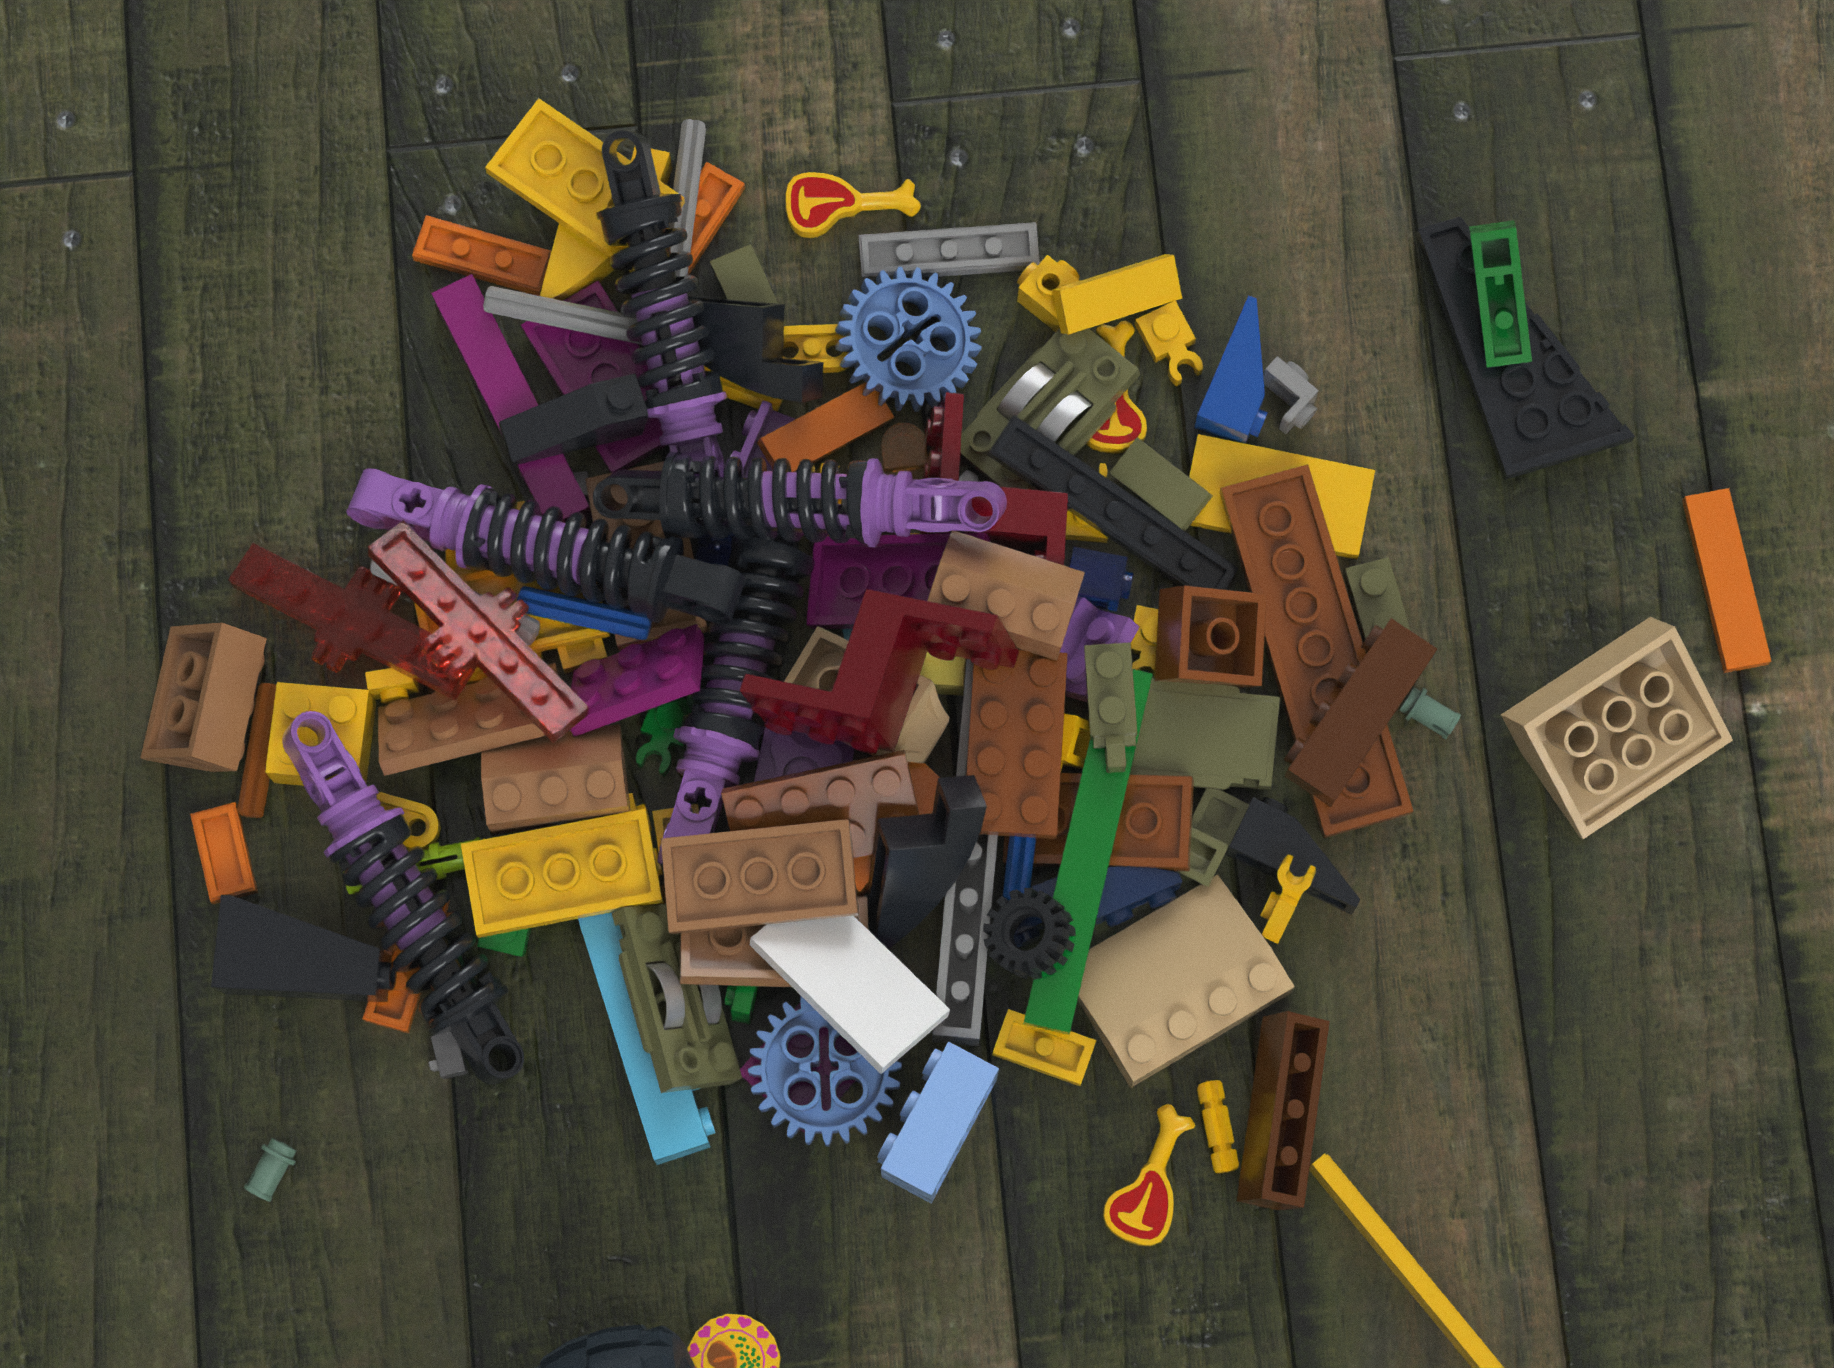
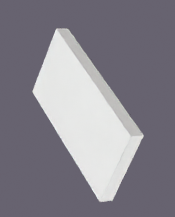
M854 916L767 924L750 939L749 945L880 1074L885 1072L949 1015L950 1009Z

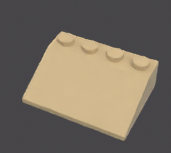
M1652 617L1641 622L1501 714L1520 752L1578 836L1582 839H1585L1733 741L1675 626Z
M1216 875L1208 887L1200 884L1089 949L1078 1002L1127 1084L1132 1088L1290 995L1295 986L1270 945L1219 875Z

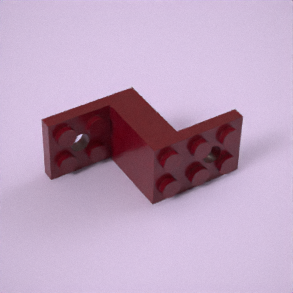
M946 392L940 406H933L931 419H927L924 439L925 446L932 447V450L929 453L928 463H924L922 479L947 478L959 481L964 394ZM1000 487L1006 495L1007 506L1004 514L995 525L983 532L957 531L960 533H986L991 537V543L1064 565L1068 493ZM980 496L972 498V507L978 515L988 517L993 514L992 505L986 498ZM919 531V534H945V533H951V531H948V532H924V531Z
M866 589L832 692L745 674L740 692L752 706L751 709L766 723L765 727L775 733L791 735L792 731L806 733L808 737L817 742L829 745L834 744L835 740L848 742L853 748L869 754H876L878 749L895 752L927 652L938 659L946 661L954 660L955 656L970 659L972 663L979 667L995 670L998 668V665L1014 668L1019 650L998 615Z

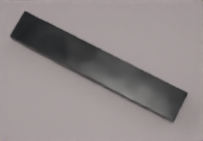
M1015 415L1010 418L987 453L989 457L1040 491L1068 493L1067 510L1179 586L1185 585L1225 590L1239 569Z

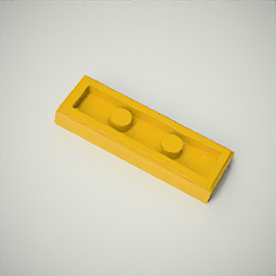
M1164 254L1052 290L1060 332L1067 335L1182 299L1175 257L1170 254Z

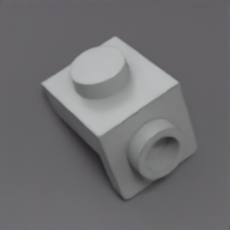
M1277 356L1265 369L1263 378L1264 385L1291 407L1283 416L1279 426V430L1286 435L1294 426L1302 429L1317 411L1314 403L1319 390L1308 382V375L1300 366L1291 361H1288L1286 364Z

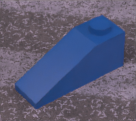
M1249 295L1197 414L1194 428L1218 438L1245 444L1249 435L1258 438L1268 412L1261 410L1265 390L1257 298Z

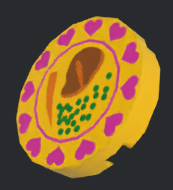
M725 1314L710 1319L695 1332L687 1348L695 1368H780L781 1355L774 1336L763 1323L747 1315Z

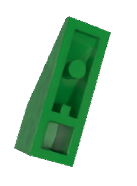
M1515 221L1469 226L1486 366L1489 368L1532 362Z

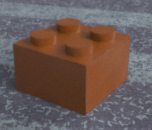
M1185 585L1160 589L1154 681L1233 685L1238 688L1262 686L1267 594Z

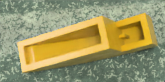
M636 146L634 147L631 161L636 157ZM651 149L657 179L667 185L672 171L670 152ZM559 223L540 296L563 301L594 282H601L614 270L610 265V258Z

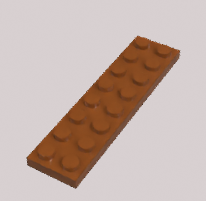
M1308 464L1220 489V496L1249 592L1267 594L1264 643L1294 743L1298 738L1305 742L1308 741L1316 729L1309 722L1322 702L1326 700L1333 704L1342 691L1335 684L1348 664L1351 662L1358 667L1366 655L1365 650L1361 648L1363 644ZM1386 725L1331 807L1310 794L1323 838L1403 817L1414 812L1388 725Z

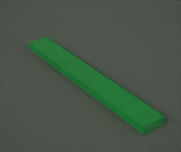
M1133 669L1137 745L1153 674ZM1093 740L1089 741L1053 899L1065 907L1064 910L1069 912L1073 919L1069 924L1075 927L1076 936H1069L1068 940L1075 945L1072 952L1064 950L1062 955L1068 959L1064 965L1058 962L1053 964L1057 972L1048 975L1043 971L1041 972V979L1033 980L1024 1019L1025 1025L1067 1035L1070 1034L1136 746L1125 747V772L1107 773L1105 748L1094 749Z

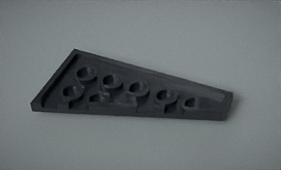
M1460 216L1418 229L1416 236L1504 480L1632 442L1635 437L1626 424L1622 425L1609 409L1610 404L1600 391L1596 392L1580 372L1581 367L1538 313L1534 314L1526 303L1532 362L1487 368L1469 226Z

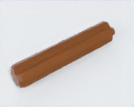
M261 683L257 689L237 808L241 816L248 818H261L264 815L270 780L265 770L276 684Z

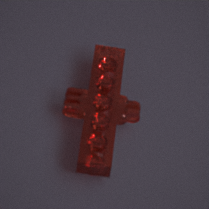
M404 520L368 546V556L439 627L438 630L421 643L420 649L426 655H430L443 646L432 658V662L438 668H442L454 658L456 659L444 672L451 681L460 677L476 664L553 743L589 715V706L516 634L521 627V623L518 620L526 614L529 606L521 599L506 609L517 596L510 587L505 588L495 597L490 592H486L479 597Z
M252 543L228 579L234 588L316 629L314 641L318 644L312 653L311 659L320 665L327 661V669L335 673L341 670L347 659L356 661L361 653L456 701L480 664L476 655L389 612L400 596L402 588L391 582L387 584L386 580L374 575L372 577L371 570L364 566L357 569L345 589Z

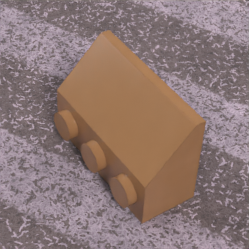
M951 531L927 601L998 615L1017 648L1057 661L1085 572L957 531Z
M225 623L170 627L140 758L147 761L209 772L237 771L245 751L244 738L249 717L255 706L254 693L259 673L265 661L264 649L267 638Z
M620 724L603 726L575 737L571 731L558 732L481 752V781L486 825L493 835L546 828L631 811Z

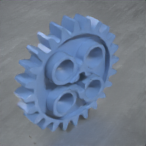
M902 266L898 267L892 280L884 270H881L876 277V284L869 278L864 279L860 286L862 292L853 290L848 298L852 305L844 304L839 313L845 320L839 321L835 332L846 337L839 339L835 349L849 353L843 358L840 366L842 368L854 366L855 372L849 380L850 383L863 379L867 383L862 393L864 396L869 395L874 390L880 392L878 398V405L880 406L891 397L895 398L896 411L902 409L906 400H910L915 412H919L923 406L924 399L933 408V406H937L941 401L940 394L944 397L946 392L956 393L955 386L963 388L969 380L965 373L972 374L977 366V363L971 357H976L979 354L981 346L971 341L977 339L981 333V328L968 326L975 317L976 312H962L961 307L967 297L963 295L953 299L950 293L954 284L950 282L941 289L937 286V273H934L927 282L922 280L921 269L916 267L911 278H906ZM910 302L915 304L919 308L921 316L909 315L904 310L902 303ZM932 317L939 319V322L924 329L915 342L913 340L907 341L883 362L877 359V356L893 349L901 336L908 338ZM868 327L882 329L887 336V340L879 341L871 337ZM937 337L946 342L948 351L941 352L936 350L932 346L930 338ZM895 363H908L912 367L914 375H902L897 370Z
M801 996V1009L797 1011L787 1002L783 1003L786 1018L783 1020L771 1014L768 1016V1020L774 1029L772 1033L757 1031V1037L765 1044V1047L750 1049V1055L760 1060L761 1065L748 1068V1074L753 1077L762 1078V1082L753 1086L751 1091L753 1095H767V1098L760 1104L759 1110L766 1112L775 1109L777 1112L773 1116L771 1125L775 1128L784 1121H787L789 1123L787 1137L790 1139L802 1129L805 1131V1142L807 1145L812 1143L817 1133L822 1134L825 1146L830 1147L833 1133L839 1132L842 1140L847 1144L850 1142L849 1129L855 1127L865 1136L867 1128L864 1120L869 1117L878 1123L883 1121L876 1108L878 1105L885 1107L893 1106V1100L885 1094L886 1089L895 1090L900 1088V1082L889 1077V1073L901 1070L902 1065L901 1062L896 1061L885 1072L880 1074L859 1052L851 1056L839 1054L834 1045L840 1034ZM822 1027L828 1029L830 1063L832 1066H839L838 1070L830 1072L831 1108L828 1111L822 1109L819 1072L812 1071V1067H818L821 1063L819 1030ZM796 1035H806L813 1040L814 1048L808 1056L796 1058L787 1050L789 1041ZM845 1080H855L863 1087V1094L855 1103H844L836 1096L837 1087ZM802 1081L810 1083L816 1089L814 1099L809 1104L803 1106L796 1105L789 1099L791 1087L797 1082Z

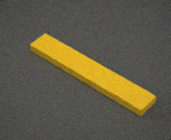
M1324 1153L1312 1163L1309 1168L1312 1175L1471 1368H1504L1332 1158Z

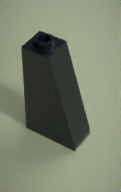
M221 895L211 987L224 994L387 1002L388 991L393 990L396 984L397 971L393 967V962H391L392 956L377 947L231 895Z

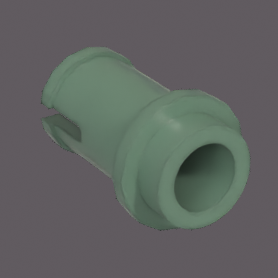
M1412 687L1399 708L1401 712L1406 714L1404 719L1409 721L1413 718L1446 740L1459 721L1461 714L1452 711L1426 695L1427 689L1424 687L1421 691Z
M271 1138L268 1145H262L261 1149L264 1150V1153L250 1179L243 1187L250 1193L271 1202L272 1196L289 1164L295 1165L296 1163L293 1157L297 1150L275 1138Z

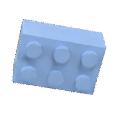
M949 1041L943 1052L935 1048L922 1072L924 1074L922 1079L926 1081V1084L921 1094L913 1090L900 1113V1121L905 1123L898 1136L891 1132L889 1133L877 1156L879 1158L878 1163L882 1164V1178L932 1204L997 1081L999 1068Z

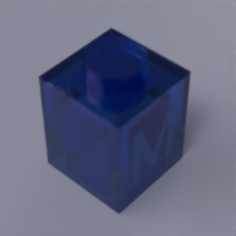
M1073 547L1070 568L1085 572L1078 596L1086 598L1096 608L1117 612L1119 599L1129 600L1134 573L1125 571L1128 557Z

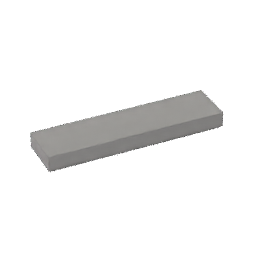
M1036 222L859 235L862 282L866 278L876 281V277L881 270H884L892 280L896 269L901 266L906 278H911L916 267L921 269L922 278H928L934 273H937L938 277L1024 271L1032 262L1037 265L1040 263Z

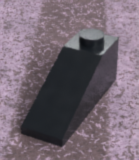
M635 373L589 384L499 422V426L511 465L514 466L643 435L649 414Z
M1253 797L1226 855L1278 880V869L1283 859L1289 854L1293 856L1289 869L1294 876H1304L1310 865L1316 867L1314 879L1304 893L1352 915L1360 902V898L1299 821L1287 814L1288 807L1268 797H1264L1262 801Z

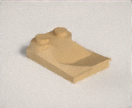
M817 626L784 682L832 692L848 640ZM922 675L919 676L895 752L905 750L908 762L921 764L926 762L948 725L950 718L938 698L935 684L932 680ZM878 749L876 754L869 755L877 756L891 752Z

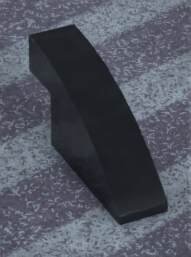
M688 296V299L701 300L704 306L703 312L693 317V322L705 323L709 328V335L698 341L699 347H711L714 350V359L705 364V367L717 372L720 377L745 389L773 398L801 403L822 398L823 362L783 358L785 304Z
M975 775L938 778L932 814L878 819L867 891L868 930L887 949L891 948L913 930L939 904L955 883L970 858L981 832L987 809Z

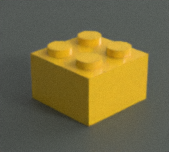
M277 682L265 773L274 783L304 786L297 769L283 748L282 738L285 730L298 715L306 711H316L329 719L343 746L356 761L363 780L367 783L377 703L370 691ZM307 727L297 729L298 738L303 744L307 746L318 745V737L312 729ZM334 774L325 780H329L338 774Z

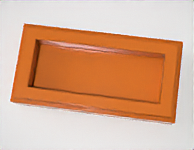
M236 802L190 814L209 899L212 904L220 903L221 895H231L240 898L258 893L242 820L238 813Z

